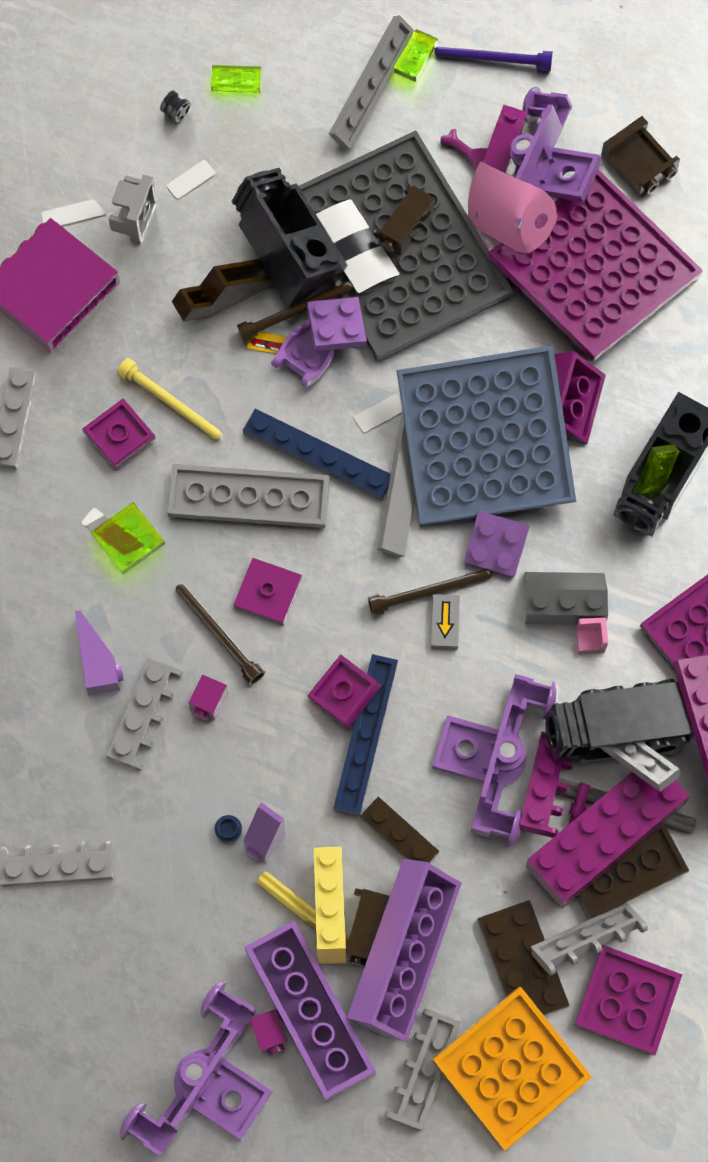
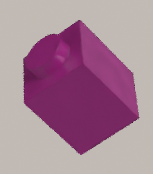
M202 674L188 703L190 710L193 711L192 714L205 721L207 718L215 721L228 694L227 685Z
M277 1009L250 1018L262 1054L268 1052L269 1056H273L285 1051L284 1046L289 1043Z

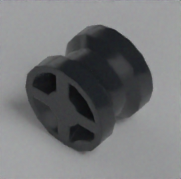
M173 90L163 99L160 111L164 114H170L174 121L180 122L187 115L191 102L186 98L181 99L179 94Z

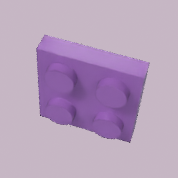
M358 297L307 302V312L315 351L366 346L367 339Z
M478 511L464 562L515 577L530 525Z

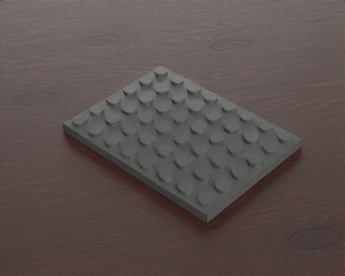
M416 130L299 185V188L316 214L338 203L352 200L373 233L376 229L381 230L405 198L404 190L407 187L412 188L414 185L435 198L433 212L402 255L384 249L399 275L384 280L361 293H358L355 287H353L352 291L340 296L342 299L358 297L367 343L377 361L513 296L511 286L502 271L487 257L488 248ZM345 272L342 273L334 285L335 287L345 282H351Z

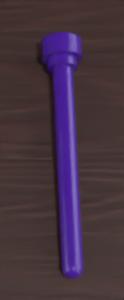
M441 46L436 47L434 50L435 55L439 57L536 65V68H541V71H551L553 51L544 50L543 53H538L537 55Z

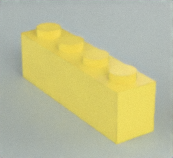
M341 847L314 848L318 964L346 963Z

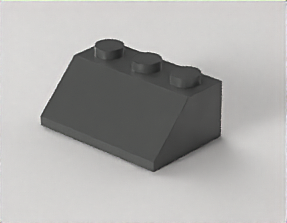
M524 573L525 624L577 625L579 619L606 617L607 621L608 589L604 573Z

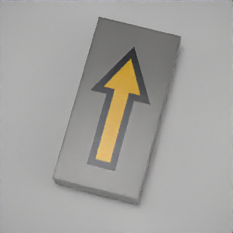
M433 594L431 648L458 649L460 595Z

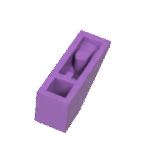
M80 610L75 611L85 687L88 695L121 690L119 681H124L122 665H117L114 656Z
M262 802L255 812L243 842L247 848L245 852L256 861L261 858L267 862L285 839L286 831L284 818Z

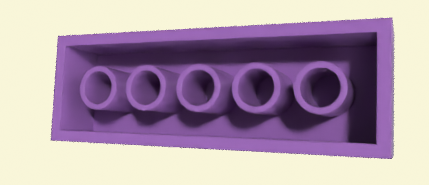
M403 859L347 1019L383 1037L407 1042L462 884L460 881L428 862Z
M295 920L245 946L247 956L273 1005L277 1009L325 1103L376 1075L370 1059Z

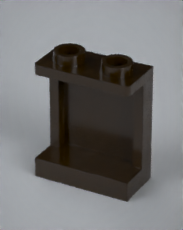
M643 116L605 141L601 156L638 197L646 192L648 194L652 193L664 179L670 180L679 171L678 166L680 163V158L677 155L672 158L647 131L648 121Z

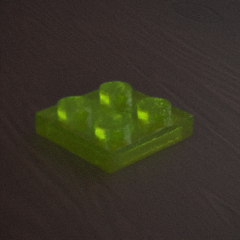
M134 502L91 531L92 537L122 575L165 545L164 539Z

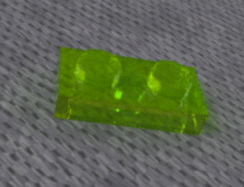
M416 29L396 63L394 73L417 82L438 44V38Z
M212 65L211 92L261 93V66Z
M675 444L651 448L636 486L641 494L664 490L679 454Z

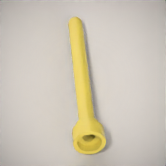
M126 358L117 370L118 376L125 381L134 380L213 439L218 440L221 438L222 433L219 429L140 373L136 362Z

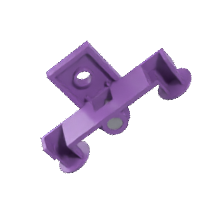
M533 87L524 98L522 111L527 112L525 121L530 125L535 124L539 117L542 120L534 136L531 134H521L515 137L511 143L510 156L516 165L515 178L544 190L550 197L584 202L602 162L601 157L598 154L554 147L573 106L567 94L554 92L546 94L542 93L540 88ZM567 172H574L571 177L563 178ZM516 219V227L519 226L522 219Z
M515 674L499 730L447 715L432 765L433 769L484 783L470 833L488 838L491 833L508 838L506 848L512 847L520 836L521 829L519 825L522 812L517 808L516 815L499 811L497 808L503 788L513 784L521 776L525 768L526 750L518 736L526 705L545 710L542 718L543 720L545 719L547 712L558 700V685L554 680L550 687L533 682L534 679ZM462 743H469L473 746L474 751L471 755L464 756L458 751V746Z
M222 981L214 985L202 1002V1018H205L211 1011L224 1021L207 1049L198 1050L185 1056L178 1064L174 1077L176 1097L157 1122L143 1113L147 1103L136 1105L130 1110L121 1125L120 1138L122 1141L131 1133L144 1142L142 1144L144 1147L162 1157L192 1109L240 1141L249 1130L272 1094V1090L225 1060L250 1022V1018L256 1013V1009L240 998L235 999L224 991L227 982ZM231 1092H236L241 1096V1103L236 1108H229L225 1104V1097Z

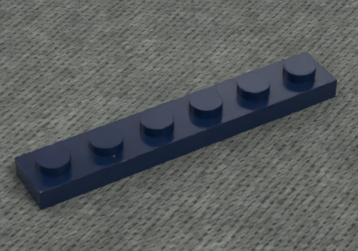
M256 408L243 428V434L381 501L388 490L390 473Z
M375 654L371 656L367 674L379 682L382 687L355 719L333 807L334 811L359 817L361 815L398 665V660Z

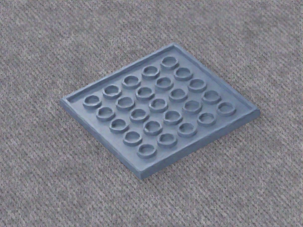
M553 345L396 370L419 526L477 518L478 511L497 515L577 502Z

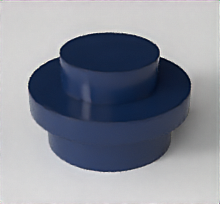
M225 815L217 820L215 834L219 840L231 843L241 836L242 825L238 818L232 815Z

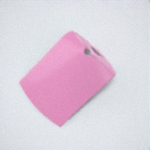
M480 161L471 183L468 198V217L474 227L518 252L530 253L536 250L548 238L556 224L557 213L553 199L544 190ZM542 213L546 214L548 217L547 223L544 227L537 229L535 227V219ZM518 218L522 219V225L519 228L516 227V219Z

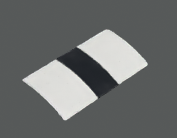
M352 200L338 203L316 214L348 266L344 272L358 293L399 275L394 264Z

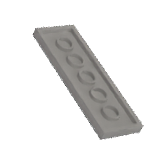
M173 464L167 514L168 517L325 528L330 476Z

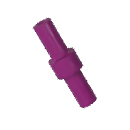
M579 783L575 801L571 803L569 814H571L569 824L587 810L585 803L590 788L589 784Z

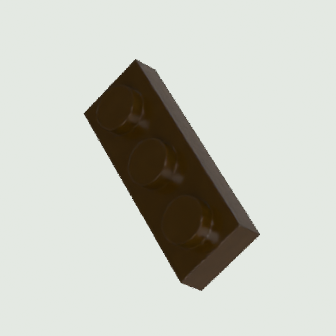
M379 796L360 815V819L404 859L423 861L430 864L439 854V850Z

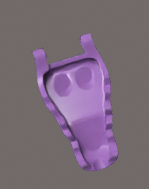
M308 318L304 325L297 326L293 332L289 333L278 354L271 361V365L276 369L283 365L287 366L303 377L300 384L307 388L322 376L333 358L335 349L315 351Z

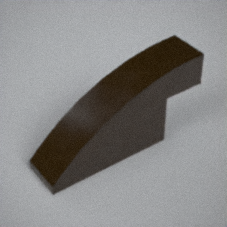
M259 259L213 266L199 286L180 289L171 302L183 322L234 306L274 285Z

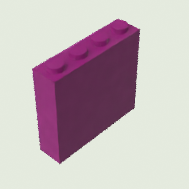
M50 217L45 223H41L36 228L35 233L28 240H24L19 245L17 251L10 258H6L1 263L0 312L47 351L52 353L120 284L119 274L117 270Z

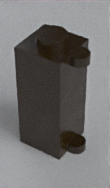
M414 185L412 188L407 187L404 190L405 198L381 230L376 229L373 233L376 238L380 239L384 249L392 253L396 252L399 255H402L434 210L435 198Z
M355 888L354 895L361 898L347 944L346 958H349V963L365 967L390 896L367 889Z

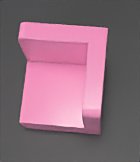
M606 617L578 620L576 627L578 654L603 653L606 651L608 646Z

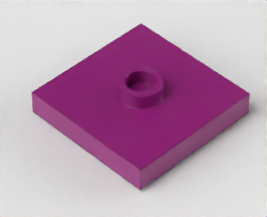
M124 398L82 428L83 433L114 469L118 468L156 439L155 434Z
M252 558L234 602V608L284 625L301 583L302 575Z
M340 654L307 697L349 728L382 685Z

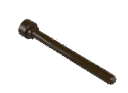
M345 282L255 323L244 321L238 324L237 328L246 344L253 341L258 332L307 311V302L335 299L352 291L354 286L351 282Z
M484 569L385 597V595L380 596L379 594L368 596L369 608L373 617L383 615L384 611L388 610V607L488 580L492 577V571Z
M178 584L175 588L178 595L242 668L243 679L250 686L257 683L265 675L266 671L259 663L250 662L186 586Z

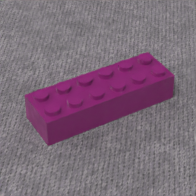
M631 772L528 858L526 868L563 909L686 805L690 795L676 780L659 792L634 772Z

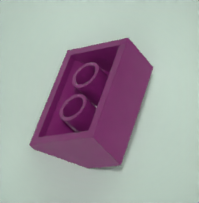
M575 351L554 354L567 440L583 445L588 444L606 374Z

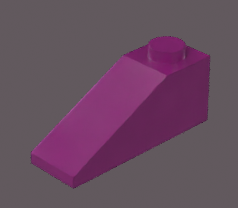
M503 105L483 163L507 173L512 160L510 156L511 143L515 137L522 133L527 115L526 111Z

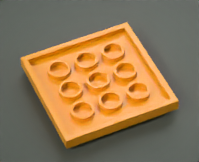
M521 987L516 988L432 1058L433 1062L504 1151L592 1078L583 1064Z

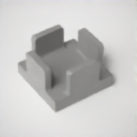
M143 175L142 179L125 176L124 181H119L112 198V204L122 208L118 217L110 215V229L114 232L130 236L131 242L141 244L157 202L153 177Z

